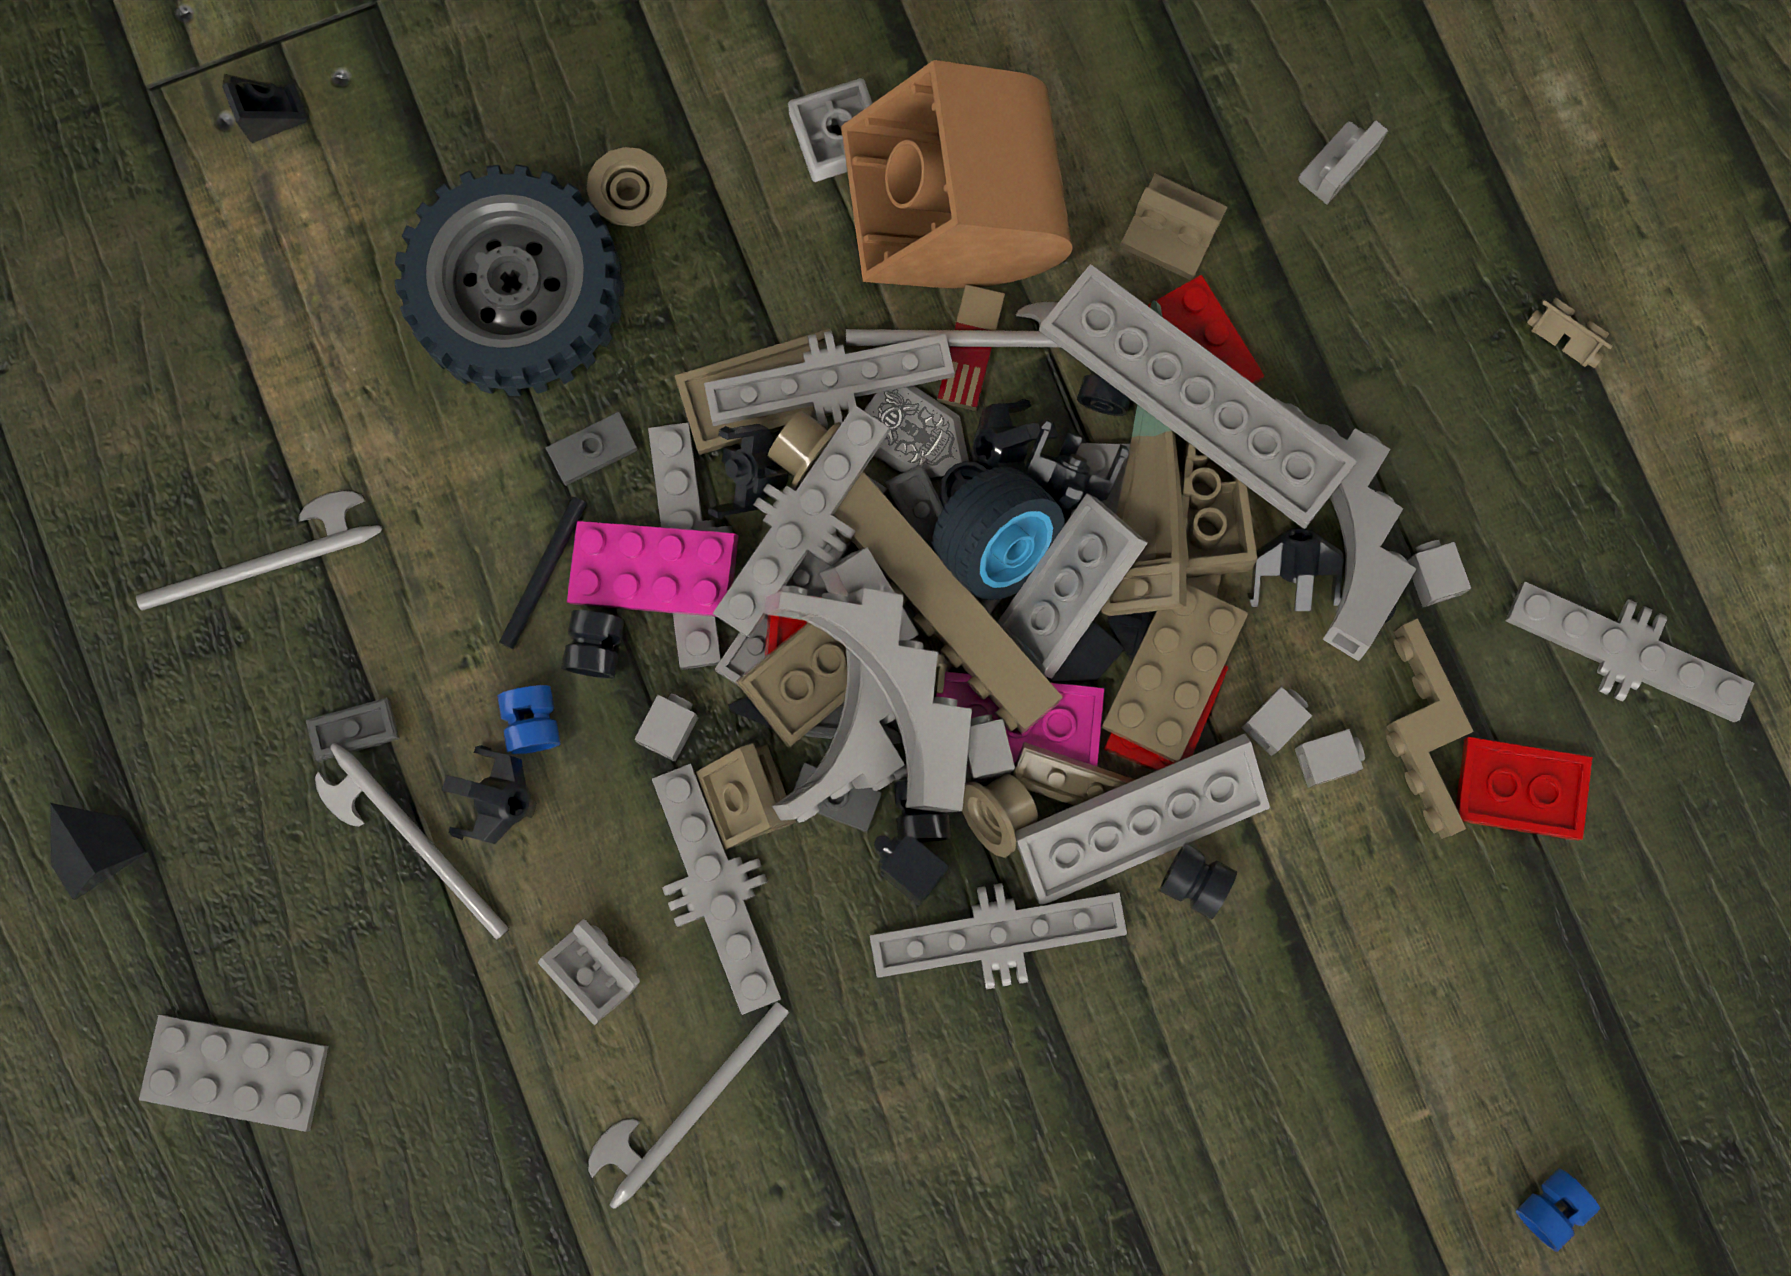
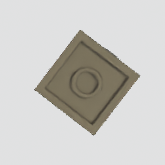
M1155 173L1139 200L1135 215L1125 233L1120 248L1188 280H1193L1226 212L1227 206Z
M753 744L740 747L695 772L724 850L739 846L757 836L783 829L796 823L795 819L780 820L772 807L785 798L786 793L767 745L757 748Z

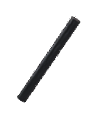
M572 497L499 641L503 646L514 650L576 527L577 521L580 520L587 506V503L583 500Z

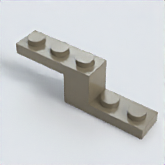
M1415 619L1394 631L1396 636L1394 646L1399 657L1404 662H1409L1415 674L1412 677L1415 690L1422 699L1427 698L1429 706L1387 725L1389 734L1386 735V739L1392 753L1396 757L1401 756L1408 770L1405 772V779L1414 795H1420L1426 807L1423 815L1428 827L1433 833L1438 832L1440 838L1443 839L1465 830L1466 827L1429 752L1474 731L1419 620Z

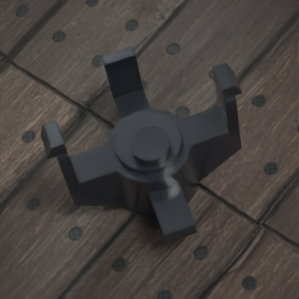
M1023 398L1015 403L991 404L982 410L970 453L971 462H976L989 470L998 467H1012L1028 476L1024 463L1028 443L1037 439L1041 428L1039 423L1025 424L1019 427L1013 426L1009 413L1022 412L1032 407L1029 400ZM1052 422L1047 439L1058 437L1054 422Z
M1044 418L1039 423L1041 430L1025 466L1029 477L1049 493L1060 508L1064 510L1076 509L1086 494L1094 496L1100 501L1107 500L1124 459H1128L1129 450L1127 446L1120 444L1107 476L1090 470V467L1086 464L1087 460L1076 455L1083 438L1073 433L1067 432L1057 457L1041 453L1052 426L1051 419Z
M753 424L733 428L724 426L719 429L718 436L724 439L742 438L741 448L726 446L723 449L722 462L726 463V474L736 484L734 502L710 507L708 514L723 520V516L758 510L753 504L758 497L762 500L766 498L767 494L763 491L766 485L770 484L778 490L784 489L788 482V472L768 458L769 450L775 440L767 427Z
M1292 528L1282 532L1278 537L1256 550L1257 561L1253 566L1251 593H1248L1252 607H1258L1261 576H1281L1286 581L1296 583L1294 610L1311 611L1314 578L1317 575H1333L1331 600L1333 605H1339L1342 597L1340 590L1344 557L1341 550L1309 529Z
M480 745L475 747L473 753L495 759L491 775L480 783L446 775L442 791L473 799L474 807L478 812L473 832L450 827L448 833L452 837L461 840L465 836L496 844L515 823L521 821L524 817L532 818L537 803L531 800L530 791L526 786L522 759L493 752L491 748Z

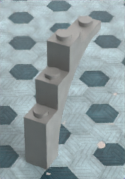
M1275 399V401L1357 461L1352 470L1330 496L1344 539L1346 558L1345 580L1336 615L1322 640L1359 661L1370 648L1417 569L1408 564V561L1399 553L1387 551L1381 547L1404 508L1395 504L1389 495L1379 491L1375 492L1368 485L1391 449L1384 446L1376 436L1362 433L1356 428L1349 439L1346 440L1340 437L1332 427L1319 424L1305 416L1295 405L1283 403Z
M868 547L850 553L833 564V566L819 573L829 593L848 596V593L862 589L865 583L889 586V592L894 593ZM902 607L899 641L911 640L918 635V632ZM846 648L847 687L838 728L828 751L808 781L772 806L780 820L797 819L799 823L803 822L821 810L818 806L820 802L829 796L832 800L839 798L853 787L855 789L872 788L873 791L880 790L895 780L893 773L905 765L882 725L896 719L888 699L871 672L848 648Z
M865 583L862 589L850 592L848 596L836 593H823L822 598L807 596V589L794 586H783L780 592L766 596L764 614L805 620L824 630L848 648L876 679L894 712L902 735L908 775L906 808L943 813L962 811L972 709L957 707L956 699L934 697L938 652L923 650V643L899 641L903 595L889 592V586L884 584Z

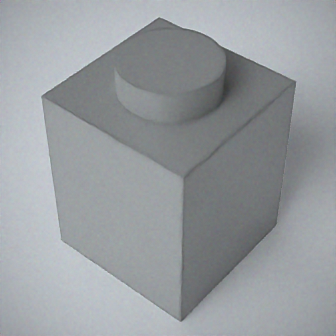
M1434 540L1415 548L1417 554L1408 560V564L1417 568L1412 579L1423 608L1461 596L1471 589L1455 542L1441 546L1439 540Z
M1280 687L1241 728L1272 756L1291 739L1312 715L1306 710L1308 707L1307 702L1292 689L1287 692L1283 687Z
M672 693L668 699L657 695L635 737L636 742L676 762L698 720L697 715L690 711L693 704Z
M991 714L971 719L967 763L972 782L1011 773L1015 769L1003 719L993 721Z
M1350 729L1303 743L1295 748L1308 788L1354 774L1363 769L1361 761L1365 760L1364 750L1358 737L1352 738Z

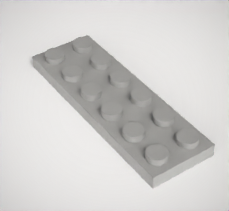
M1242 734L1019 829L1014 833L1016 844L1035 897L1040 906H1043L1176 849L1184 843H1190L1270 808L1252 743L1245 734Z

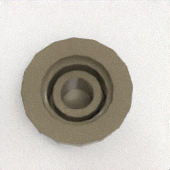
M622 147L608 151L595 162L588 174L587 192L591 203L598 210L601 218L615 225L635 227L645 224L660 211L667 197L668 182L662 165L653 155L639 148Z
M801 410L791 418L780 432L769 450L768 458L794 476L790 485L791 489L794 491L798 489L840 427V422L827 429Z
M1003 774L984 787L977 782L968 781L965 783L962 812L969 827L989 851L996 856L1007 857L1016 848L1014 832L1037 822V809L1031 795L1025 786L1011 774Z

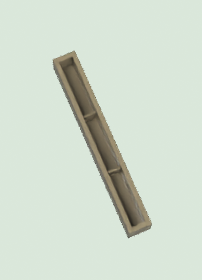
M862 472L833 515L851 527L855 533L851 539L843 536L837 530L835 534L846 545L852 541L859 550L868 547L894 593L902 594L903 604L907 603L916 614L912 618L916 626L928 638L932 634L936 636L944 645L940 652L944 655L945 659L955 669L961 665L972 677L967 682L973 691L982 700L989 697L996 704L999 710L995 714L998 719H1003L1004 725L1009 731L1012 732L1017 728L1023 735L1058 705L1063 696L969 590L952 575V572L946 568L938 555L868 476Z

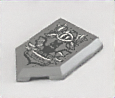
M914 385L876 393L864 410L890 429V432L874 456L900 474L922 464L931 480V478L944 476L953 465L969 461L960 416Z

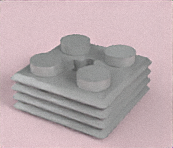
M862 78L788 102L789 115L809 173L814 182L847 172L843 136H837L835 133H832V126L839 125L841 129L843 124L873 104L866 83Z

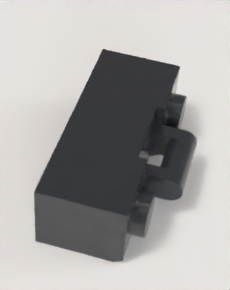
M879 836L874 842L875 852L881 857L879 861L882 864L880 875L917 906L922 904L948 870L949 866L912 836H905L902 841L896 836L892 840L887 836Z

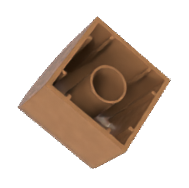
M933 60L841 126L863 282L936 288H965L966 284L975 287H986L1032 277L1059 265L1070 256L1073 248L1049 93L1046 84L1040 79L1020 72Z

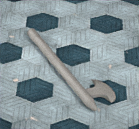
M1036 302L1025 305L1017 311L1016 316L1032 318L1041 324L1058 302ZM846 329V346H888L946 334L949 347H1060L1040 331Z
M353 491L327 493L312 500L299 514V522L310 519L322 520L326 528L327 537L136 595V601L141 611L363 543L379 534L382 528L379 525L359 526L348 530L345 518L347 511L351 507L365 502V499L362 495Z
M333 743L330 748L338 764L348 775L341 783L334 784L317 772L315 776L316 789L326 807L341 821L359 827L365 823L355 809V800L363 791L492 936L498 940L509 930L507 925L354 755L338 744Z
M779 1002L772 1006L643 1158L631 1148L629 1142L631 1133L640 1121L635 1119L622 1120L612 1125L600 1136L588 1160V1171L593 1178L607 1164L617 1165L628 1175L619 1185L610 1202L611 1208L616 1209L637 1192L790 1013Z

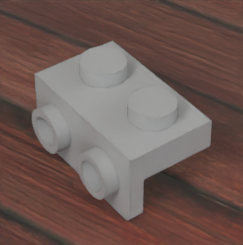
M585 919L580 921L569 935L543 955L538 962L594 1026L624 1001L640 983L637 972L631 962L624 957H619L608 945V939L598 927L591 926Z

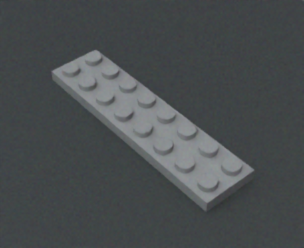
M1091 264L1040 324L1039 331L1304 529L1357 463L1354 458Z

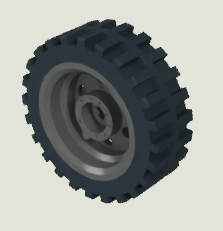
M499 165L487 166L488 175L476 179L470 170L459 175L463 184L449 190L445 183L437 188L435 192L440 199L431 207L422 202L415 211L420 218L415 229L408 225L405 227L402 238L408 246L405 253L397 252L395 265L401 271V279L395 280L396 293L402 299L404 305L400 307L406 322L412 328L414 336L442 369L446 368L450 371L455 379L465 385L468 382H472L481 391L491 394L494 393L495 388L504 389L508 396H521V388L533 387L537 394L549 391L548 382L560 378L563 384H566L573 380L574 377L570 371L581 363L588 369L596 361L592 353L600 344L606 348L611 341L612 336L609 328L612 322L619 323L622 313L618 304L619 296H624V283L620 274L622 269L620 258L607 226L602 222L598 210L591 201L586 203L582 199L579 190L572 184L568 183L563 187L558 183L554 174L544 170L540 178L532 176L528 166L515 165L514 174H504ZM493 241L501 242V247L495 248L490 252L487 251L489 243ZM530 244H540L543 247L542 252L536 256L530 255L528 253ZM469 273L477 274V283L472 287L464 284L465 277ZM560 281V288L557 291L550 292L545 289V287L552 283ZM511 282L515 285L520 282L522 286L517 292L513 288L510 292L507 289ZM527 310L537 315L535 324L531 326L523 323L524 312ZM496 312L495 319L491 323L482 321L481 317Z

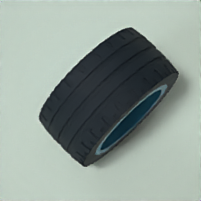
M1012 467L992 468L968 480L946 503L936 522L932 544L933 550L940 560L943 561L946 568L971 593L985 600L1004 599L1007 596L1018 593L1064 527V514L1052 496L1029 476Z

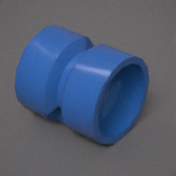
M528 686L497 695L501 719L509 724L503 730L507 754L533 753L561 745L557 721L549 717L555 710L551 686ZM524 714H534V718L524 720Z
M1560 1168L1541 1185L1543 1191L1541 1195L1533 1193L1516 1210L1523 1223L1555 1252H1558L1575 1235L1574 1225L1583 1227L1600 1210L1598 1203L1590 1193L1570 1174ZM1557 1202L1566 1208L1563 1212L1555 1206Z

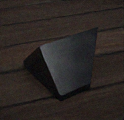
M224 74L222 87L236 123L251 144L304 124L308 120L295 84H287L285 87Z
M50 803L51 866L73 900L78 899L147 853L126 818Z

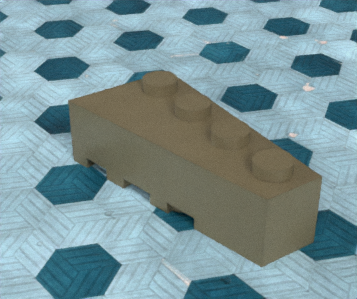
M1185 440L1180 485L1190 567L1186 569V578L1251 571L1257 561L1247 486Z

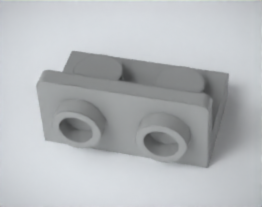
M1375 121L1367 131L1361 127L1358 128L1352 122H1347L1304 169L1298 181L1327 205L1378 149L1388 130L1378 121Z

